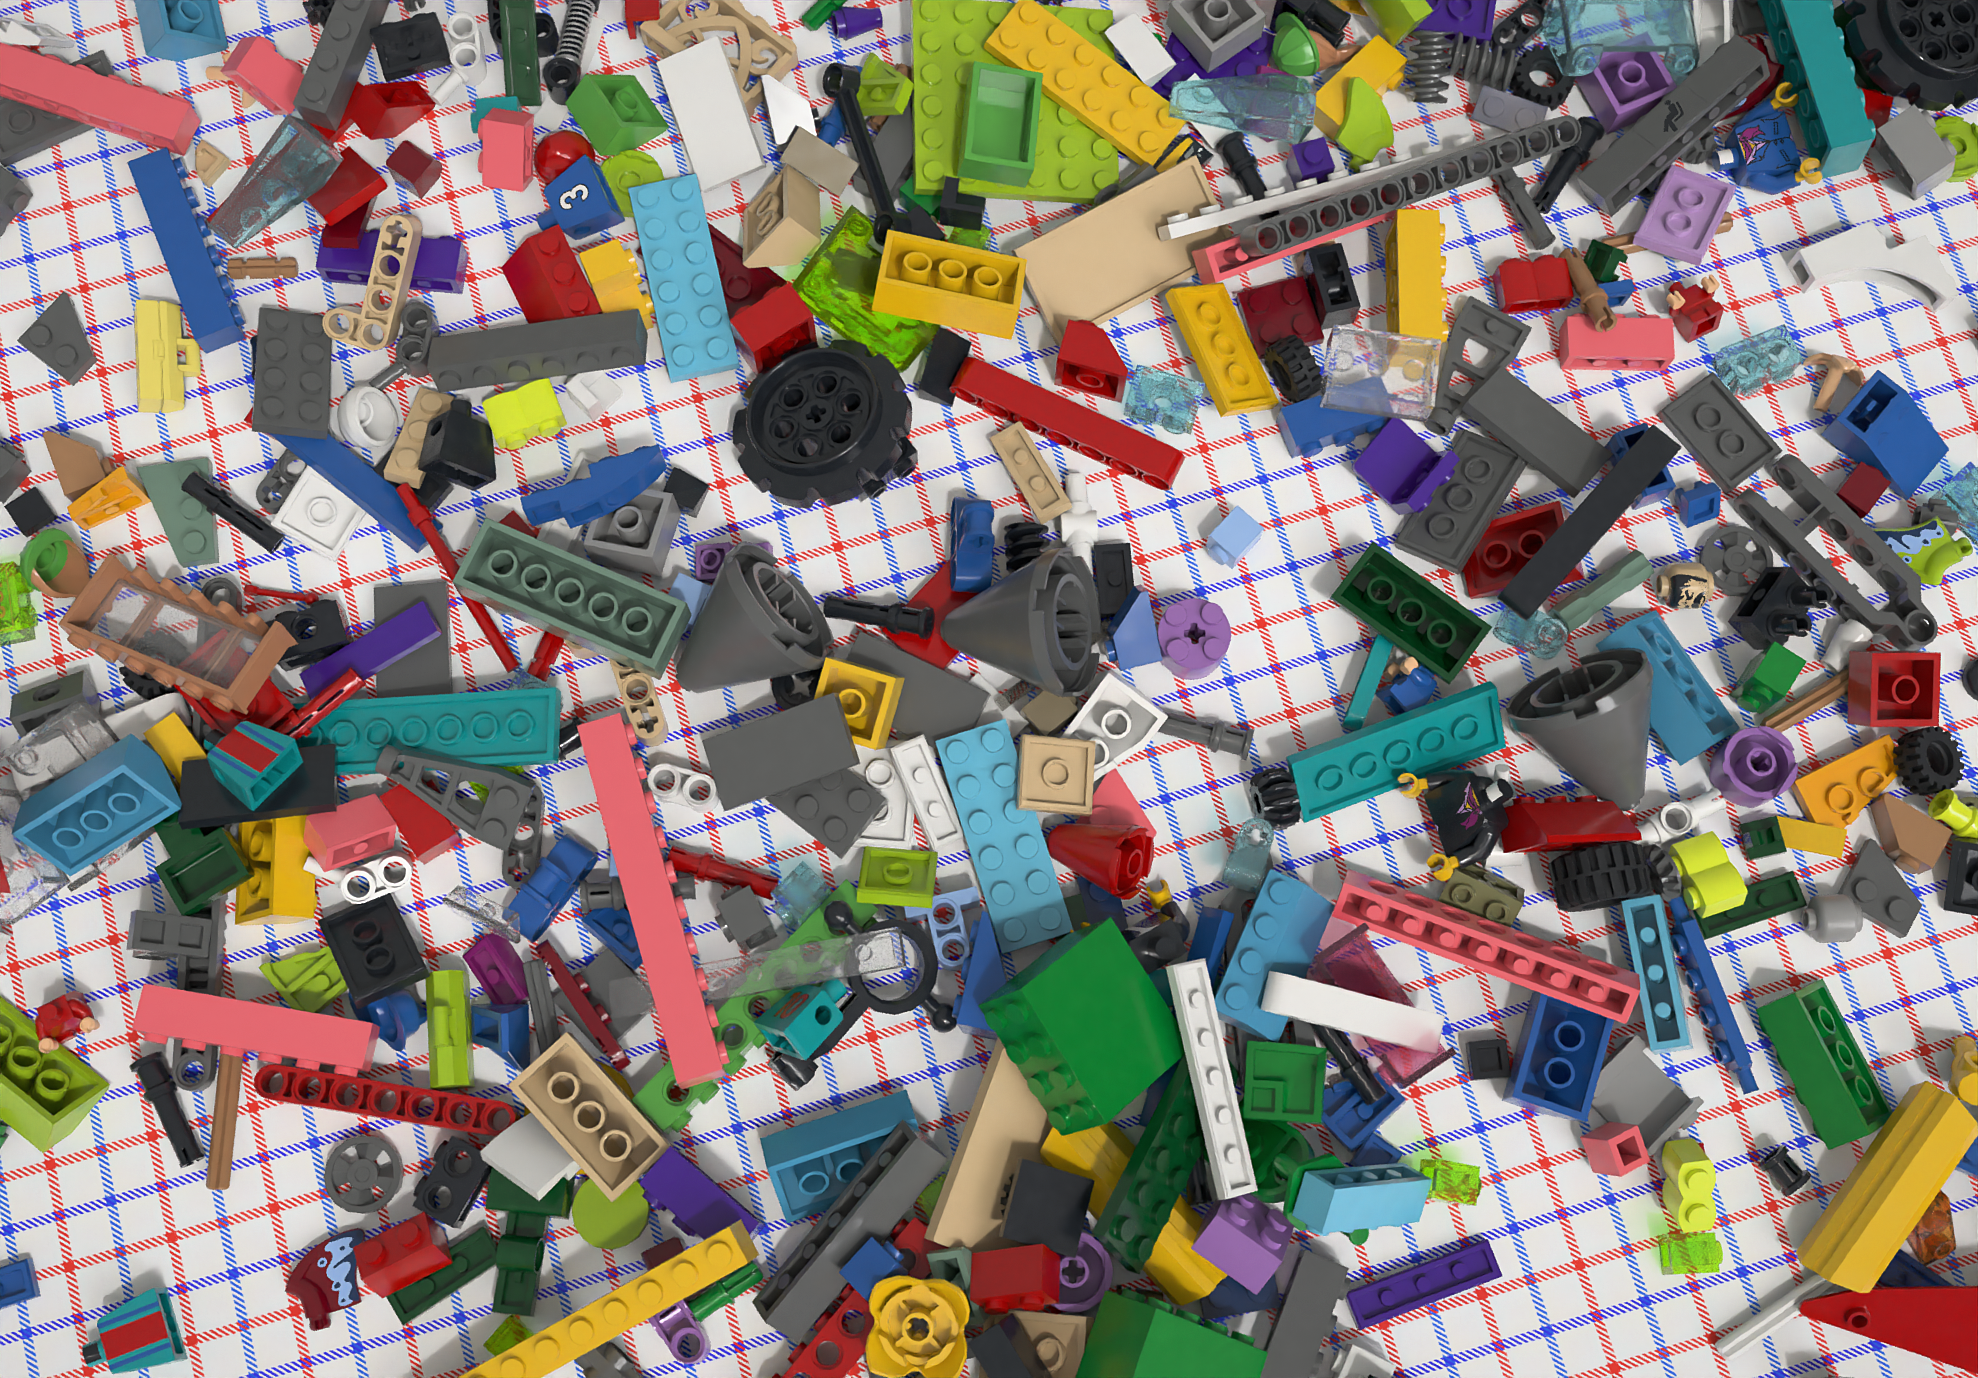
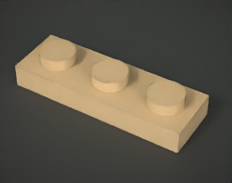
M420 387L384 469V479L400 484L409 483L410 487L420 489L426 472L418 470V463L428 423L433 418L450 410V403L455 400V397Z
M1021 421L990 438L992 445L1041 525L1072 508L1070 500Z

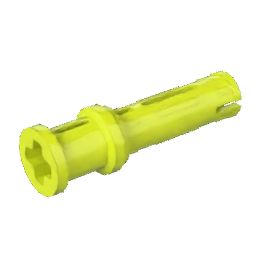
M1950 789L1939 792L1929 804V816L1935 820H1943L1951 826L1952 833L1958 837L1978 839V809L1973 806L1967 807L1958 800L1957 794Z

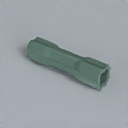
M1636 549L1616 562L1608 571L1553 606L1548 611L1551 621L1561 633L1565 635L1570 634L1587 622L1598 611L1650 578L1654 574L1652 564L1642 552Z

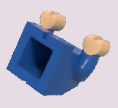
M1410 656L1400 666L1393 662L1384 669L1383 675L1391 680L1392 684L1381 687L1375 694L1392 714L1397 716L1428 703L1437 686V683L1432 678L1435 674L1424 666L1418 667L1417 660Z

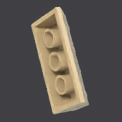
M566 1032L507 1085L611 1202L650 1170L670 1146L674 1147L572 1033Z

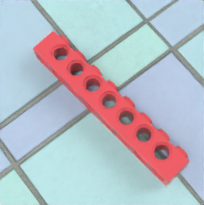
M1351 869L1347 871L1333 910L1332 917L1627 1024L1640 993V979L1637 973Z

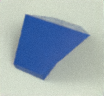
M529 1004L471 1005L472 1043L489 1048L522 1073L530 1066Z

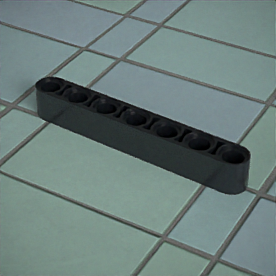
M1653 424L1509 582L1497 599L1526 622L1666 467L1682 446Z

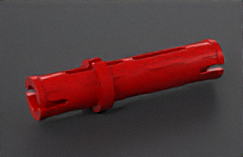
M350 667L347 672L323 689L297 712L292 710L288 713L289 718L274 731L292 737L295 741L303 735L308 737L313 733L312 728L336 710L359 689L366 686L365 681ZM343 689L331 700H329L325 705L318 709V707H320L323 703L330 699L334 694H336L339 690ZM295 726H297L294 730H292L289 734H287L291 729H293Z
M672 845L667 857V861L672 860L675 871L694 875L697 877V881L704 883L708 880L730 888L740 885L742 889L749 885L755 895L771 901L774 899L779 884V877L766 875L713 858V854L707 852L703 855Z

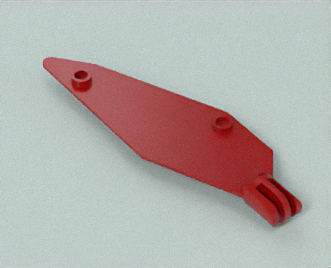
M1978 1286L1873 1287L1869 1293L1845 1290L1805 1299L1799 1304V1311L1805 1317L1978 1374Z

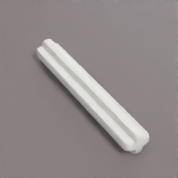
M1817 1273L1718 1340L1715 1344L1717 1351L1725 1360L1732 1361L1799 1315V1304L1801 1301L1827 1295L1838 1288L1839 1285L1827 1281Z

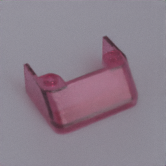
M1363 923L1330 945L1311 960L1314 969L1309 972L1315 982L1416 1008L1365 936L1366 932L1370 929L1366 923ZM1362 1036L1381 1064L1376 1067L1381 1078L1388 1087L1395 1084L1400 1090L1407 1088L1457 1054L1453 1047L1444 1049L1441 1043H1439L1437 1054H1431Z

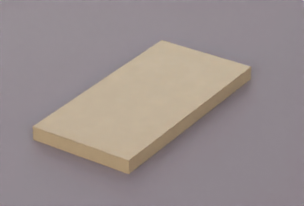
M1196 155L1011 250L1014 257L1027 259L1024 279L1056 346H1061L1069 319L1073 321L1088 320L1099 326L1197 274L1198 271L1191 251L1233 236L1228 224L1160 241L1157 228L1168 225V217L1188 213L1189 219L1201 216L1199 209L1218 204Z
M999 1037L995 1043L924 1238L948 1248L964 1246L972 1253L1028 1246L999 1237L1003 1220L1001 1210L1005 1209V1205L1000 1204L1001 1197H1006L1007 1192L1003 1191L1005 1184H1011L1009 1177L1013 1173L1015 1174L1018 1159L1023 1158L1046 1165L1040 1157V1150L1053 1127L1045 1109L1037 1097L1030 1092L1027 1081L1016 1064L1009 1059L1006 1048Z

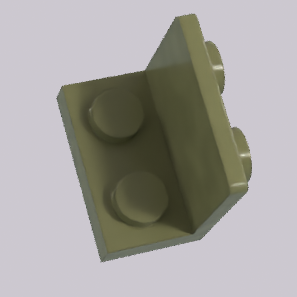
M1472 864L1463 869L1453 868V874L1437 901L1511 927L1524 904L1525 889Z

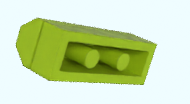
M462 970L430 972V977L425 978L430 1089L446 1091L475 1088L469 974Z

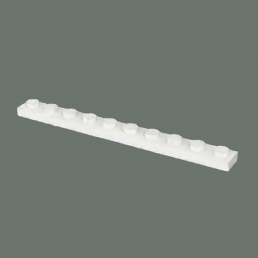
M1472 135L1453 140L1454 148L1443 150L1442 144L1421 149L1423 154L1421 157L1412 159L1411 152L1390 157L1392 164L1384 167L1380 166V161H1375L1359 166L1360 173L1349 176L1348 169L1327 174L1329 181L1317 184L1316 178L1296 183L1297 190L1288 193L1285 192L1284 186L1264 191L1265 199L1255 202L1252 195L1232 200V208L1221 210L1220 204L1199 209L1201 216L1189 219L1188 213L1168 217V225L1157 228L1160 241L1342 193L1483 143L1487 139L1474 142Z

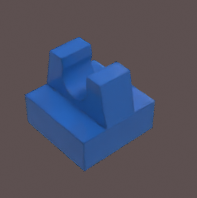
M1701 480L1694 483V489L1686 492L1682 487L1675 489L1674 500L1680 510V520L1687 528L1719 517L1721 489L1714 482L1705 484Z

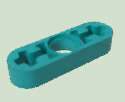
M1378 633L1373 640L1341 725L1352 731L1361 729L1393 647L1392 643Z

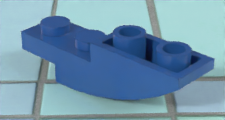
M659 444L651 447L642 446L633 452L616 457H604L598 462L588 465L591 475L589 478L573 479L565 485L551 489H539L532 492L531 495L520 497L522 509L532 527L565 518L571 529L594 521L625 505L647 489L667 469V464Z

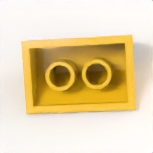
M309 815L239 823L238 844L249 861L255 876L236 887L235 925L295 924L314 919V911L317 907L315 874L303 870L308 857L314 858L303 841L306 816Z

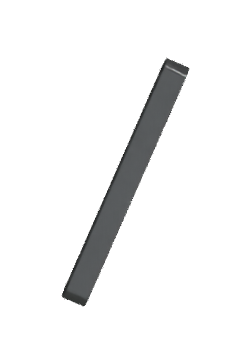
M1570 115L1545 120L1265 219L1244 228L1239 239L1240 246L1244 253L1252 257L1273 254L1569 148L1579 141L1582 133L1581 125L1575 117ZM1557 129H1558L1559 132H1560V138H1559V136H1558V134H1557ZM1500 149L1502 150V153H1503V158H1502V159H1501L1500 153H1499V150H1500ZM1470 159H1472L1474 163L1473 170L1470 166ZM1441 168L1443 169L1445 174L1444 181L1441 177ZM1411 179L1415 182V192L1411 188ZM1382 189L1384 190V192H1385V194H1386L1385 203L1383 202V200H1382V198H1381V190H1382ZM1351 200L1356 204L1355 214L1351 210ZM1321 210L1326 215L1325 224L1320 219ZM1290 221L1294 223L1296 228L1294 236L1289 229ZM1260 231L1263 233L1265 237V244L1263 247L1260 245L1258 240V235Z

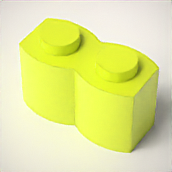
M549 378L530 382L514 391L495 395L482 402L493 435L500 449H519L525 446L528 442L527 440L540 435L542 437L553 436L559 433L561 427L567 424Z
M1713 831L1671 845L1669 855L1678 868L1682 886L1685 888L1683 889L1684 900L1691 910L1695 909L1701 918H1705L1744 904L1748 893L1745 883L1736 867L1730 862L1723 844Z
M1694 1138L1667 1141L1662 1152V1166L1667 1175L1662 1189L1663 1202L1684 1233L1711 1230L1716 1219V1205L1711 1196L1716 1182L1714 1165Z

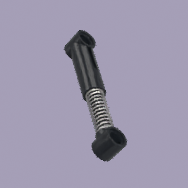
M601 0L565 1L568 9L566 10L556 57L550 60L543 70L549 96L557 104L566 105L565 102L580 83L581 60H583V50L585 49V44H587L588 29L591 27L590 23H592L593 13L598 11ZM561 80H568L565 83H558Z

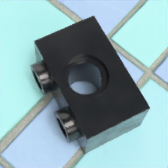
M319 600L312 603L308 609L298 612L284 611L277 614L275 619L265 622L269 628L274 621L280 622L298 643L287 648L277 663L286 672L322 661L354 642L346 611L337 600ZM317 626V631L313 637L303 639L306 629Z

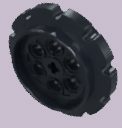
M1845 0L1844 9L1852 17V20L1845 26L1852 50L1872 80L1893 97L1899 96L1908 99V103L1911 106L1915 104L1917 108L1928 111H1943L1950 104L1954 108L1959 109L1978 99V0Z
M833 340L827 348H820L817 342L797 347L781 356L782 361L774 367L764 368L745 391L744 397L749 404L746 408L738 410L735 414L732 433L733 444L741 453L738 457L740 467L760 492L765 493L769 490L778 503L796 508H811L818 499H823L827 506H833L862 494L865 483L871 479L881 480L894 466L902 453L897 441L901 437L908 436L910 433L912 404L906 393L903 392L906 385L895 366L883 354H877L873 357L865 344L849 340Z

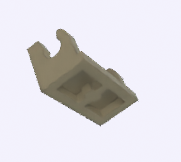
M799 126L780 158L783 162L839 197L859 166L858 162Z

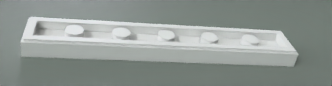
M1205 958L1167 966V975L1218 1200H1226L1258 1191Z

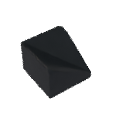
M674 467L663 492L673 493L681 513L697 518L710 485Z

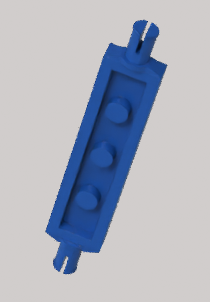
M1683 896L1671 899L1667 903L1676 921L1674 922V927L1671 928L1673 950L1677 956L1682 957L1687 970L1685 971L1686 983L1689 989L1696 993L1701 1005L1699 1007V1015L1704 1026L1710 1028L1714 1038V1054L1718 1062L1722 1065L1724 1064L1726 1071L1731 1070L1733 1073H1736L1743 1095L1760 1090L1750 1069L1753 1062L1696 919L1690 917Z

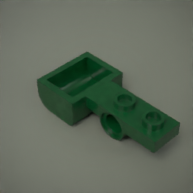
M164 764L169 774V777L175 787V790L180 798V789L174 781L166 765ZM178 810L153 826L171 857L154 869L181 915L190 917L253 878L255 873L236 839L229 831L220 827L206 835L202 827L181 830L178 823Z
M492 1167L486 1197V1209L493 1212L508 1213L505 1234L501 1236L496 1252V1267L499 1272L492 1312L534 1317L550 1218L569 1220L576 1174L569 1181L562 1177L538 1201Z

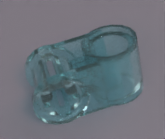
M1506 606L1493 629L1494 636L1500 641L1518 647L1544 660L1555 657L1566 643L1569 635L1567 627L1559 619L1536 610L1524 622ZM1546 634L1552 637L1551 643L1545 641Z
M1255 817L1243 824L1237 834L1233 850L1229 854L1221 883L1258 894L1266 871L1267 858L1274 840L1273 827L1268 821ZM1253 829L1259 830V837L1265 839L1260 840L1257 845L1251 844V837L1246 835V833L1251 834Z

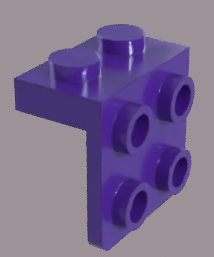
M1393 417L1386 422L1352 463V470L1398 515L1422 512L1433 500L1431 494L1438 485L1443 486L1452 478L1455 473L1453 467L1460 458L1451 449L1435 452L1399 417Z

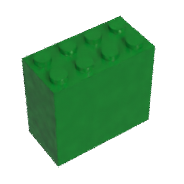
M1111 917L1067 934L978 1005L985 1015L986 1023L999 1037L1006 1048L1009 1059L1016 1064L1027 1081L1030 1092L1037 1097L1048 1114L1050 1123L1059 1131L1061 1136L1107 1124L1185 1053L1177 1020Z
M1123 1288L1121 1295L1105 1290L1075 1377L1260 1378L1268 1352L1253 1347L1255 1339L1250 1336L1232 1331L1231 1337H1228V1328L1205 1319L1204 1325L1201 1326L1202 1319L1200 1316L1177 1308L1176 1314L1173 1315L1174 1307L1163 1301L1149 1297L1147 1304H1144L1146 1296Z

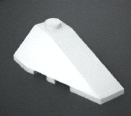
M1110 670L1060 738L1096 741L1094 781H1096L1133 754L1146 747L1168 718V715L1140 690L1113 670Z

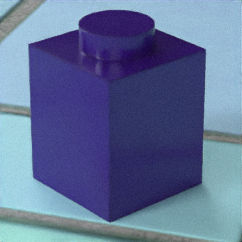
M1324 137L1291 145L1286 167L1295 190H1297L1296 183L1316 178L1317 184L1329 181L1327 174L1334 172L1335 165Z

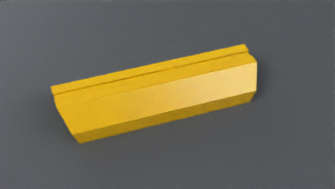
M1928 1081L1909 1088L1796 1251L1799 1262L1802 1265L1813 1270L1831 1283L1858 1293H1869L1978 1136L1977 1121L1956 1096L1947 1091H1942Z
M1110 1120L1107 1124L1061 1136L1059 1131L1052 1127L1040 1150V1157L1049 1167L1095 1180L1088 1211L1098 1221L1136 1147ZM1179 1195L1171 1211L1168 1223L1163 1227L1153 1247L1151 1257L1146 1261L1142 1270L1173 1304L1183 1306L1208 1296L1227 1274L1191 1249L1203 1219L1188 1205L1181 1195Z

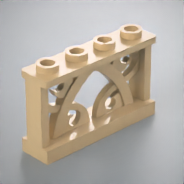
M669 0L660 9L659 20L643 22L639 28L644 45L662 59L687 49L688 47L685 44L688 42L693 43V39L690 37L692 35L695 36L698 43L705 41L702 32H736L740 43V60L733 57L728 58L731 67L738 69V71L733 69L749 118L755 113L754 109L765 99L761 79L749 92L745 91L750 75L760 78L761 75L768 74L780 82L799 64L795 43L786 35L780 36L774 32L768 22L761 16L756 15L754 17L746 11L739 0H702L710 7L706 11H701L696 4V18L692 20L686 13V7L693 0ZM679 15L683 23L666 31L665 29ZM763 50H768L778 57L777 62L770 68L760 69L752 66V62L764 64L769 61V58L760 55Z

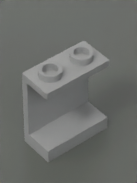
M1638 1035L1626 1038L1603 1062L1591 1107L1607 1123L1617 1122L1638 1125L1648 1155L1656 1154L1659 1157L1662 1155L1666 1142L1674 1141L1671 1136L1680 1127L1685 1130L1698 1119L1700 1114L1696 1110L1704 1101L1699 1096L1689 1098L1643 1052L1648 1045Z

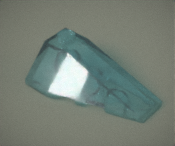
M1275 72L1174 82L1171 88L1168 117L1299 144L1314 127L1316 94L1307 79Z
M287 114L211 220L208 227L229 245L237 249L323 188L342 162L343 157L333 143L307 121Z

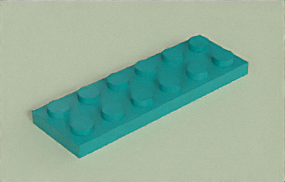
M1491 681L1287 756L1289 773L1292 775L1293 782L1297 785L1296 790L1300 796V818L1304 823L1414 782L1400 783L1398 777L1401 774L1411 773L1417 779L1425 778L1427 773L1447 770L1506 748L1497 687Z

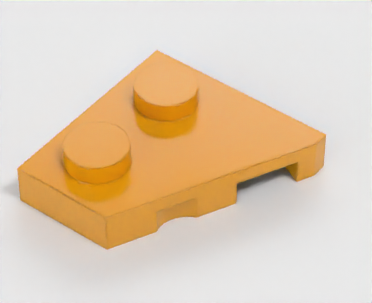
M121 466L70 504L67 509L71 519L86 531L151 502L145 487L124 466Z

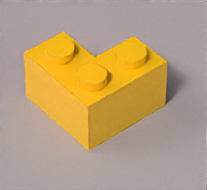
M617 238L579 253L589 284L602 312L610 313L639 309L646 330L653 328L650 315L655 313V309L649 294L641 295L637 286L643 282L631 249L623 250Z

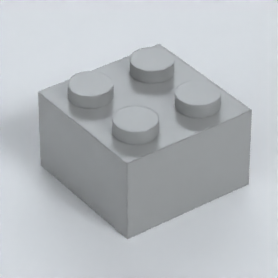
M1172 0L1169 3L1166 25L1206 72L1209 73L1262 36L1266 14L1254 0Z
M1914 104L1877 129L1875 148L1916 201L1952 177L1956 161L1954 156L1957 154V151L1947 137L1940 139L1934 131L1936 123L1929 112L1925 109L1920 112Z
M645 489L641 494L620 508L591 521L583 543L591 561L599 565L661 576L681 516V511L673 493Z

